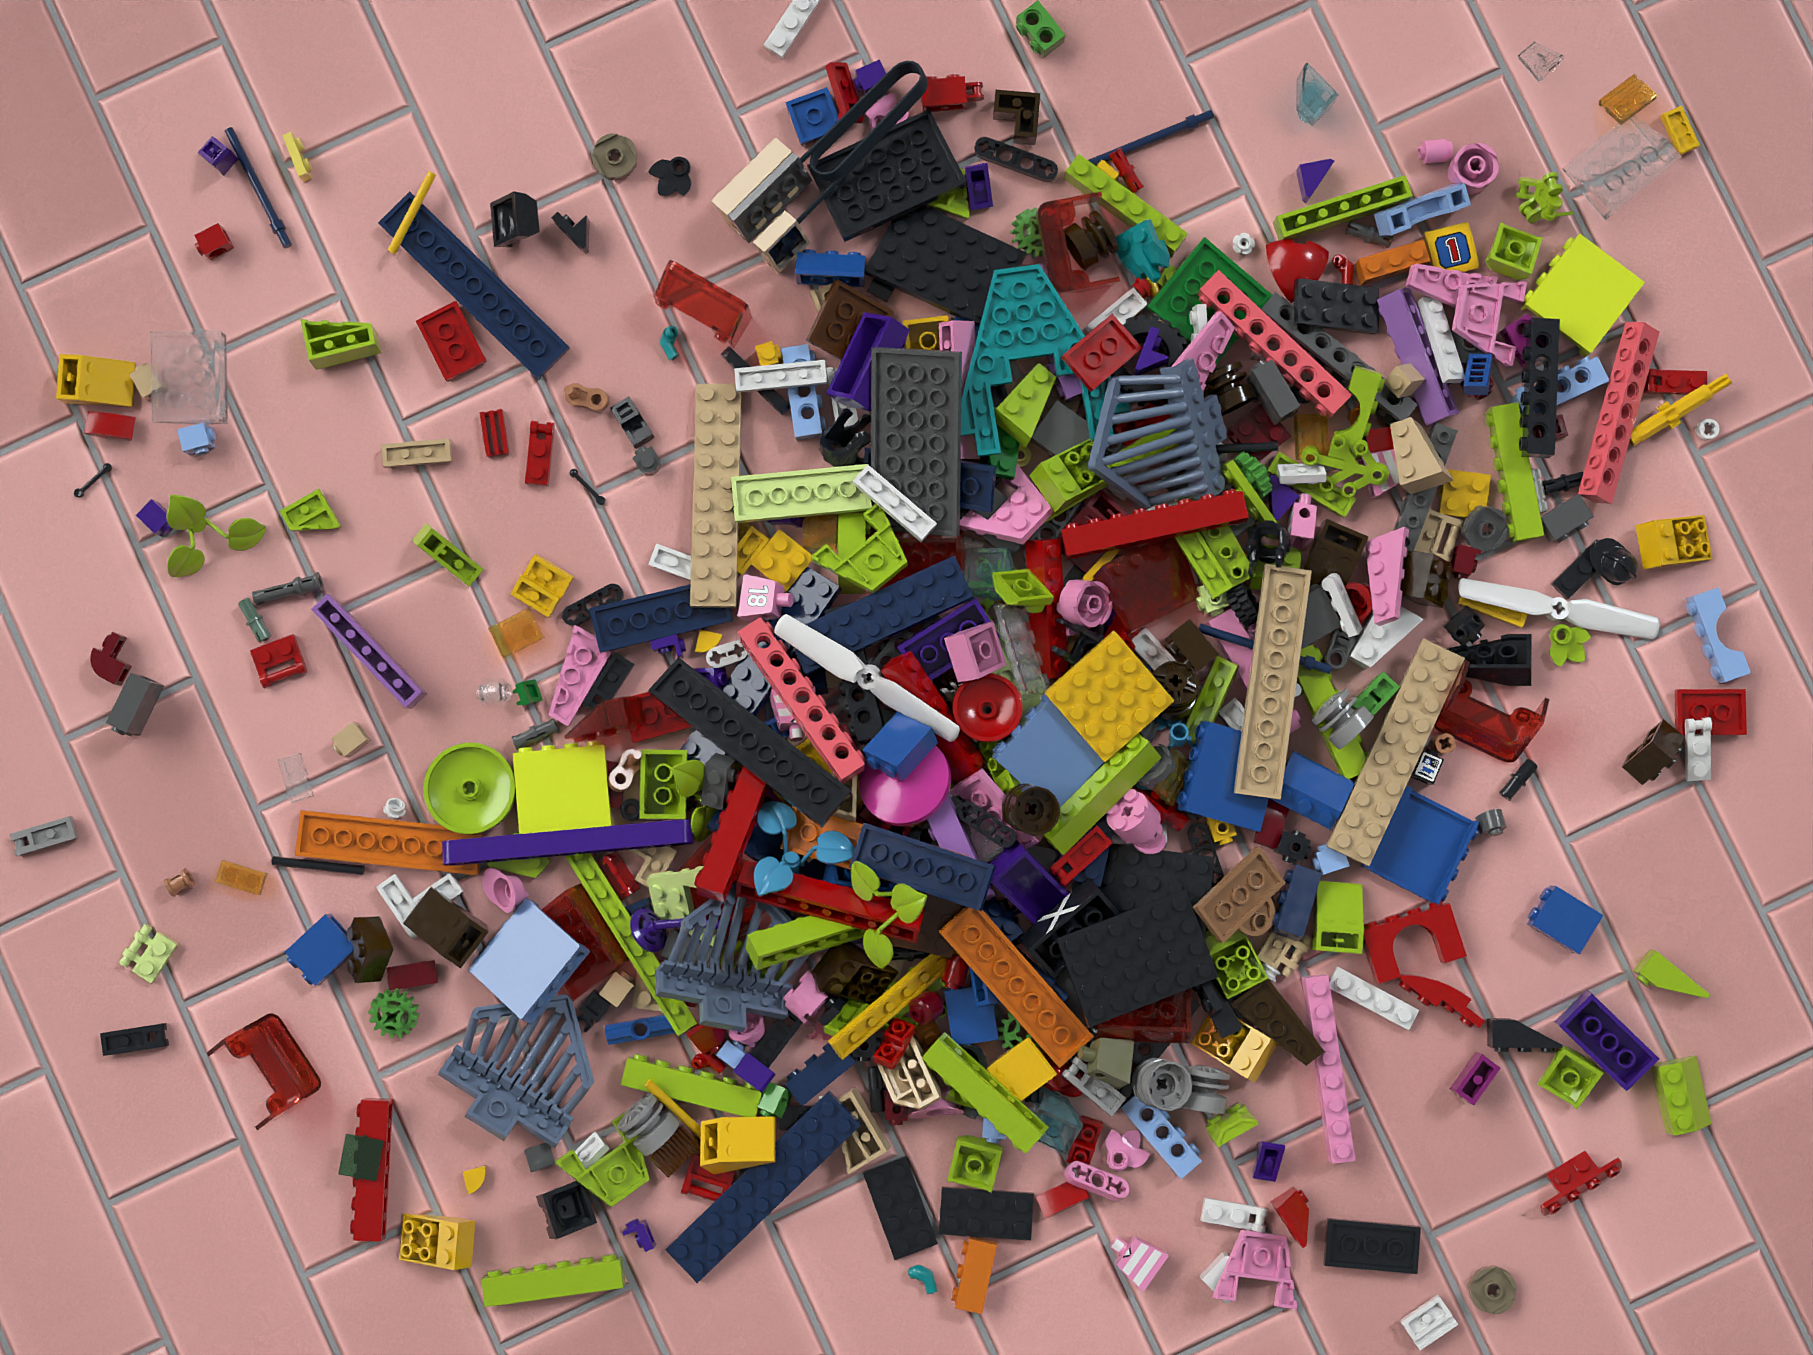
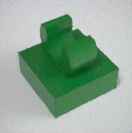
M536 679L515 684L516 688L512 692L519 695L520 701L516 702L517 705L526 706L543 701Z

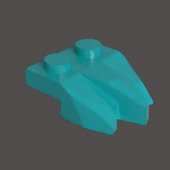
M1151 219L1144 220L1115 237L1119 247L1117 252L1119 259L1135 278L1142 280L1143 278L1146 279L1147 276L1153 283H1157L1161 278L1159 266L1169 268L1170 255L1165 241L1158 239Z

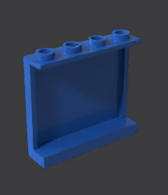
M1200 721V725L1195 730L1196 740L1194 747H1192L1189 753V767L1183 776V790L1177 799V810L1260 832L1269 798L1233 793L1242 731L1213 722Z
M1406 785L1370 866L1361 864L1360 867L1429 902L1439 904L1441 900L1444 902L1449 893L1447 887L1450 881L1453 882L1458 875L1459 869L1457 867L1460 860L1464 861L1468 855L1469 849L1467 846L1470 840L1473 841L1479 832V828H1477L1479 822L1472 821L1413 791V788Z

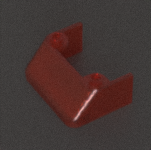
M1101 191L1044 202L1036 211L1049 280L1057 293H1081L1111 287L1120 281L1119 277L1090 282L1088 275L1084 271H1072L1063 227L1069 226L1075 220L1074 206L1096 202L1102 196Z
M669 260L653 296L655 304L665 310L668 307L676 308L712 329L715 333V339L724 344L728 341L730 347L735 348L752 319L749 305L681 264Z
M1465 660L1434 727L1439 732L1450 734L1454 739L1503 762H1514L1543 726L1550 699L1545 698L1535 712L1528 708L1519 707L1508 715L1470 697L1473 687L1465 679L1470 662Z
M273 1013L266 1014L227 1036L207 1052V1055L211 1056L226 1047L235 1058L242 1059L250 1055L275 1092L266 1100V1108L270 1115L255 1126L256 1130L284 1115L316 1093L321 1087V1079L282 1019Z

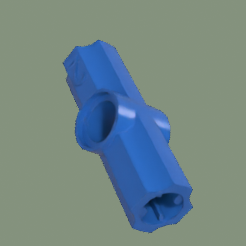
M665 1015L605 1025L608 1045L676 1033ZM637 1023L646 1025L647 1032L645 1035H639L636 1032L635 1026Z

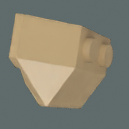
M913 1034L905 1053L894 1070L878 1063L877 1066L893 1103L921 1110L941 1099V1091L933 1070L929 1069L922 1059L925 1052L915 1034Z

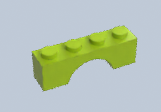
M1356 365L1348 390L1357 397L1360 403L1359 416L1350 427L1334 431L1333 435L1334 437L1337 434H1341L1345 437L1346 444L1355 459L1361 458L1362 455L1355 453L1354 445L1358 440H1362L1363 436H1368L1371 427L1368 419L1370 414H1375L1378 401H1375V396L1377 392L1381 393L1385 379L1381 378V372ZM1336 439L1334 441L1337 445H1341L1343 443L1341 439ZM1331 441L1328 456L1344 460L1339 450L1333 448ZM1358 445L1357 449L1363 451L1364 445Z

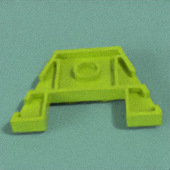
M877 504L863 513L864 519L877 532L843 560L827 544L811 556V560L814 563L872 594L908 565L883 509Z
M626 1111L611 1121L624 1142L592 1165L585 1168L573 1149L554 1161L558 1167L609 1207H613L650 1180L643 1154L634 1146V1141L638 1135L627 1139L625 1136L626 1131L621 1132L617 1128L619 1121Z

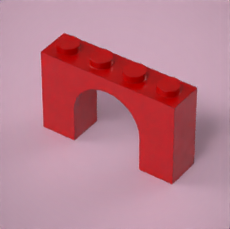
M1442 900L1439 904L1429 903V908L1423 910L1420 907L1407 910V915L1401 917L1398 914L1385 917L1386 921L1377 924L1375 920L1364 924L1363 947L1374 981L1378 984L1401 977L1393 952V943L1396 935L1403 928L1410 925H1419L1430 933L1440 962L1447 963L1467 956L1450 903H1443Z

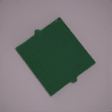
M347 1133L338 1174L355 1177V1180L361 1178L377 1181L384 1140L370 1138L366 1134L359 1136Z

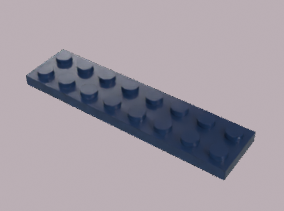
M952 556L805 625L856 653L972 600L974 597L956 557ZM794 647L806 675L824 668Z

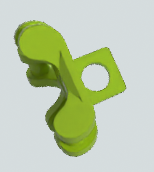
M1557 172L1547 173L1541 180L1528 177H1520L1518 179L1520 188L1519 191H1516V197L1529 199L1520 205L1519 212L1522 215H1526L1528 223H1535L1543 218L1551 221L1555 217L1574 215L1573 211L1561 213L1556 211L1563 204L1559 196L1563 191V186L1556 182L1559 179ZM1529 186L1536 187L1535 193L1528 191Z

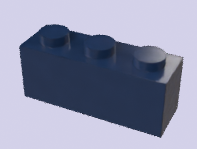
M1297 864L1290 868V870H1286L1283 878L1286 884L1284 891L1281 890L1277 898L1279 908L1275 912L1272 922V933L1294 941H1299L1304 937L1322 873Z
M828 1042L822 1047L823 1053L818 1057L813 1054L804 1062L806 1067L801 1071L796 1068L786 1077L788 1081L785 1083V1086L803 1106L856 1063L857 1060L852 1057L851 1053L842 1060Z

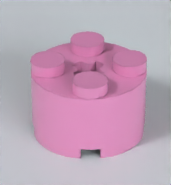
M1483 143L1463 146L1449 164L1448 180L1451 184L1465 183L1467 193L1470 195H1475L1485 190L1498 174L1497 155L1491 147Z
M1070 580L1061 592L1059 602L1057 603V611L1064 620L1072 624H1079L1084 627L1102 625L1107 621L1112 611V601H1109L1108 595L1110 591L1105 584L1098 581Z
M1130 789L1107 812L1108 825L1126 844L1135 843L1140 845L1147 842L1156 834V826L1161 821L1158 810L1142 793L1137 792L1135 789Z
M809 971L799 980L801 983L796 990L792 988L783 998L786 1001L785 1007L805 1025L809 1023L807 1018L809 1016L815 1018L823 1010V1005L830 998L828 993L819 991L815 979Z

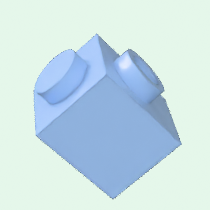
M204 422L177 429L182 451L188 455L194 453L195 455H204L209 453V449L215 448V431Z
M1327 844L1318 846V851L1313 852L1314 858L1311 859L1314 870L1319 871L1322 875L1350 866L1345 855L1326 847Z
M983 1118L982 1138H986V1142L1000 1143V1139H1006V1135L999 1133L995 1129L994 1124L988 1119Z

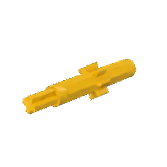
M1725 373L1711 383L1700 386L1671 405L1668 401L1656 407L1658 413L1633 428L1629 443L1634 447L1667 426L1670 430L1682 423L1680 421L1681 417L1712 399L1713 395L1731 385L1732 381Z

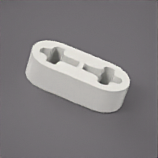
M737 640L710 649L706 655V661L712 668H722L745 659L748 653L745 650L741 652V657H738L736 654L729 656L728 652L734 651L736 645L743 648L740 641ZM714 652H717L719 655L726 653L727 656L721 658L719 664H716L715 661L711 662L710 659L714 657Z

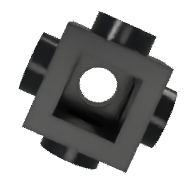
M1466 605L1451 617L1444 625V628L1463 647L1469 641L1473 644L1482 636L1480 631L1484 628L1485 624L1482 622L1481 617Z
M1293 830L1292 833L1282 831L1277 847L1273 852L1282 855L1283 861L1295 865L1296 861L1303 862V859L1309 857L1312 847L1309 846L1310 840L1305 839L1306 834ZM1293 844L1296 845L1295 851L1292 850Z
M876 1032L866 1040L869 1045L866 1050L861 1049L859 1046L852 1052V1057H857V1061H871V1057L881 1046V1038H876Z

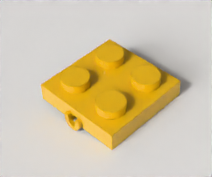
M1447 469L1454 481L1442 484V487H1439V513L1466 518L1475 507L1479 505L1487 506V502H1489L1488 496L1490 495L1491 475Z
M778 529L751 565L770 580L784 586V591L787 593L806 567L812 562V554L781 529Z

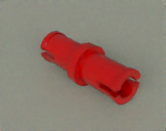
M1121 148L1108 155L1118 169L1119 177L1124 179L1132 193L1144 187L1133 170L1135 169L1134 165H1130Z

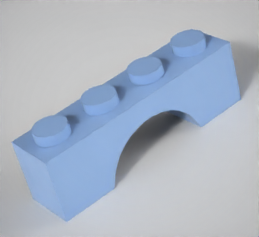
M1465 183L1451 184L1374 214L1380 236L1394 235L1412 228L1411 226L1418 222L1470 206L1471 203Z
M1719 587L1686 598V609L1689 615L1693 616L1695 622L1694 630L1704 645L1702 646L1704 656L1710 661V672L1713 679L1717 680L1719 684L1750 674L1751 672L1744 653L1725 647L1718 638L1716 631L1719 616L1727 609Z

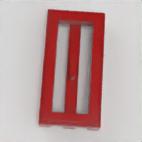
M503 409L479 412L486 457L510 454ZM494 416L499 417L503 450L499 449ZM486 417L490 418L494 452H491Z

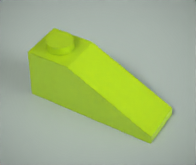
M427 523L412 539L419 548L469 587L484 570Z
M1649 950L1633 970L1638 975L1636 979L1646 987L1650 985L1703 998H1709L1710 996L1707 991L1655 950Z

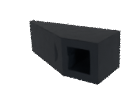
M1487 1018V1046L1494 1048L1495 1052H1509V1048H1517V1052H1532V1048H1540V1052H1555V1048H1562V1044L1511 1018Z

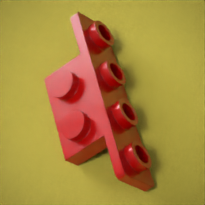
M1583 1151L1547 1173V1179L1558 1194L1540 1205L1542 1214L1546 1216L1549 1213L1550 1215L1557 1213L1563 1204L1568 1201L1572 1203L1578 1200L1584 1191L1588 1189L1590 1191L1594 1190L1601 1184L1602 1180L1618 1175L1622 1168V1162L1619 1157L1599 1169L1588 1153Z

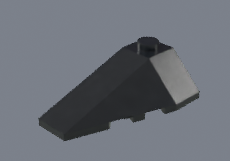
M1532 634L1502 635L1501 639L1489 642L1485 639L1481 640L1480 644L1473 646L1464 645L1462 647L1460 645L1447 648V650L1465 658L1458 672L1460 676L1506 686H1531Z

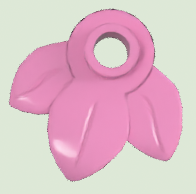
M894 93L884 96L865 113L870 119L869 127L871 131L877 126L876 123L881 121L897 104ZM909 111L896 124L906 120L909 116Z
M1113 1129L1108 1134L1106 1147L1109 1151L1107 1163L1110 1168L1116 1171L1124 1170L1127 1166L1137 1168L1148 1160L1150 1154L1139 1148V1130H1130L1121 1136ZM1119 1154L1122 1156V1161L1116 1163L1114 1162V1157Z

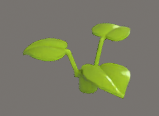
M171 494L166 515L167 522L173 529H188L191 545L190 548L185 545H179L170 553L167 561V571L171 577L177 578L192 575L202 568L205 557L201 550L195 549L194 532H202L206 525H209L224 538L229 539L228 546L236 551L248 550L259 543L266 532V526L252 518H240L229 526V534H227L210 522L209 518H205L206 509L201 502L187 496Z
M689 760L671 767L678 793L684 797L694 796L701 803L702 798L697 794V791L703 788L704 763L699 760ZM737 762L736 769L741 771L743 766ZM702 805V807L694 810L691 817V829L696 842H702L712 833L706 826L718 809Z
M854 861L851 868V882L855 893L866 901L873 899L874 895L877 897L892 896L891 906L897 911L877 929V932L873 929H868L863 937V946L868 958L877 967L884 969L892 960L893 946L888 937L881 934L883 929L898 916L905 923L915 921L923 910L927 895L902 883L895 885L892 892H879L877 889L880 887V881L876 873L867 865Z

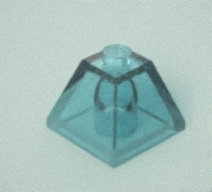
M1306 63L1297 78L1296 111L1304 123H1309L1313 126L1331 109L1339 94Z
M1007 547L967 549L963 575L972 595L990 600H1003L995 591L992 575L993 572L1015 570L1010 549Z
M1046 1089L1034 1114L1049 1128L1038 1142L1067 1154L1081 1131L1083 1124L1068 1098Z

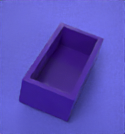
M864 312L826 394L844 406L871 411L872 348H902L910 329L893 317Z
M1018 840L1015 846L1005 849L990 863L996 866L991 883L1033 924L1071 893Z

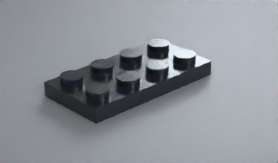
M1298 278L1294 284V325L1377 334L1379 333V305L1377 302L1379 299V288Z
M906 1155L863 1171L894 1260L938 1244Z
M942 1186L939 1234L1031 1240L1034 1193L992 1190L991 1193L983 1189Z
M1327 1218L1323 1264L1332 1267L1418 1274L1421 1227Z

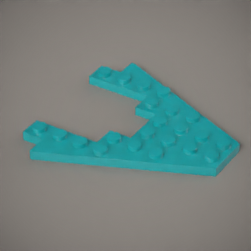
M1040 264L999 269L993 272L961 398V437L974 435L977 457L1001 453L990 387L1012 384L1009 361L1053 355L1056 377L1075 375L1061 357L1084 338L1085 335ZM1111 376L1092 392L1080 380L1090 441H1094L1108 380ZM1128 403L1117 404L1114 415L1128 413L1131 411V407ZM1112 425L1109 436L1114 435Z

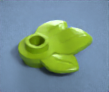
M1564 624L1555 625L1549 633L1550 641L1552 642L1549 653L1552 661L1559 667L1565 663L1566 659L1573 662H1584L1585 651L1582 643L1591 638L1590 634L1584 628H1570ZM1559 631L1564 634L1562 640L1557 637Z

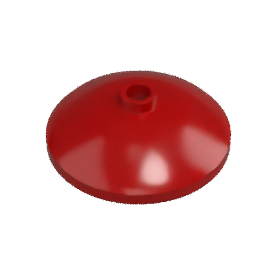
M989 673L979 679L964 681L960 685L953 700L954 719L960 730L974 740L980 742L999 741L1010 735L1019 724L1022 716V699L1019 691L1011 681L1001 675ZM985 707H990L992 712L990 714H985L983 712V709Z

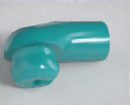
M672 325L664 329L660 339V346L669 361L679 356L673 346L678 330Z
M915 1265L909 1268V1277L924 1282L927 1294L938 1291L933 1272L922 1265Z

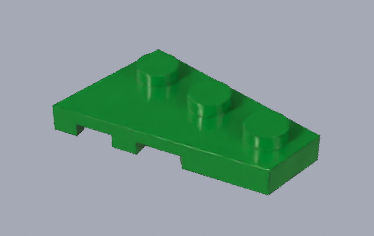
M997 425L1001 453L987 456L988 464L997 466L996 477L1014 480L1020 443Z

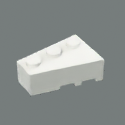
M1401 607L1398 620L1378 626L1374 623L1372 610L1363 626V630L1356 639L1348 660L1364 669L1372 667L1424 619Z

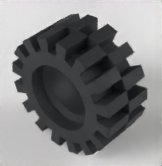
M1241 583L1227 591L1229 604L1232 606L1231 608L1235 612V616L1239 618V622L1244 627L1256 623L1259 603L1256 601V597L1251 589L1249 590L1248 585Z

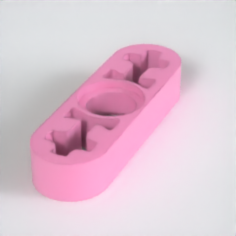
M1074 1161L1064 1170L1067 1182L1107 1199L1120 1201L1129 1193V1185L1124 1179L1082 1162ZM1077 1169V1174L1080 1176L1075 1177L1073 1170ZM1092 1176H1098L1101 1179V1187H1097L1092 1183ZM1116 1185L1118 1186V1190L1121 1191L1119 1194H1117V1189L1113 1188Z

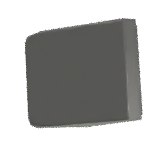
M546 1142L524 1150L531 1172L555 1164L551 1147Z

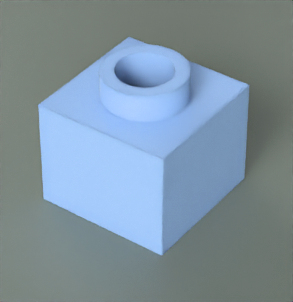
M728 1039L716 1056L735 1069L747 1052L744 1050V1044Z

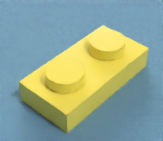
M291 132L283 134L282 136L298 176L303 182L311 180L310 171H312V166L308 158L304 159L301 151L305 149L299 137L296 138Z

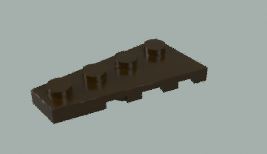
M1269 979L1258 983L1230 1004L1231 1007L1305 1066L1325 1052Z

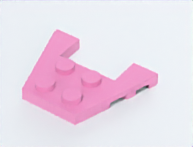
M1527 282L1467 284L1460 286L1452 330L1484 353L1492 354L1493 359L1504 367H1512L1516 347L1495 340L1502 299L1516 303L1524 302Z
M1017 465L1014 480L1002 478L1005 484L1016 489V491L988 520L970 510L960 520V530L967 531L969 529L976 531V534L985 535L987 533L996 535L998 539L1024 544L1053 514L1052 507Z
M1241 1230L1215 1288L1213 1298L1236 1301L1238 1278L1247 1277L1276 1281L1274 1306L1297 1309V1301L1294 1300L1292 1290L1295 1289L1294 1282L1291 1280L1289 1270L1291 1262L1287 1236Z

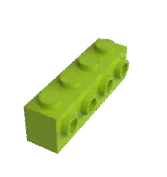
M1229 526L1199 532L1233 585V588L1252 579L1248 575L1250 562Z

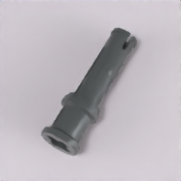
M315 572L312 576L296 577L292 582L252 591L254 603L259 605L294 595L303 597L306 593L317 590L322 592L324 591V584L320 573Z

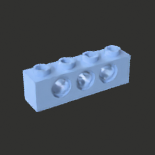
M808 344L781 348L784 364L815 361L814 350L809 351ZM819 385L788 388L796 441L821 437L822 430L826 429L824 416L820 417L818 409L823 408L821 394L816 395L815 386ZM803 387L811 390L807 397L799 396L798 391ZM810 409L814 412V416L811 419H804L801 416L802 412Z
M1587 356L1577 361L1578 366L1570 369L1569 366L1558 370L1557 383L1563 386V392L1557 391V406L1596 389L1609 381L1598 356L1591 360ZM1575 373L1582 375L1583 383L1576 381ZM1537 383L1534 389L1536 392L1542 393L1543 388ZM1524 386L1515 390L1516 394L1511 398L1512 403H1519L1521 414H1523L1524 405H1521L1520 397L1521 393L1524 392ZM1534 405V413L1536 415L1542 414L1541 408Z
M1134 1093L1122 1104L1120 1108L1180 1179L1202 1162L1198 1157L1201 1152L1193 1143L1188 1145L1183 1138L1186 1134L1178 1125L1173 1127L1168 1122L1171 1117L1165 1110H1158L1155 1107L1145 1105L1137 1099ZM1145 1108H1150L1153 1111V1115L1149 1120L1141 1118V1112ZM1160 1126H1166L1168 1129L1167 1135L1163 1138L1156 1136V1130ZM1181 1144L1183 1146V1151L1180 1155H1173L1171 1153L1173 1145Z

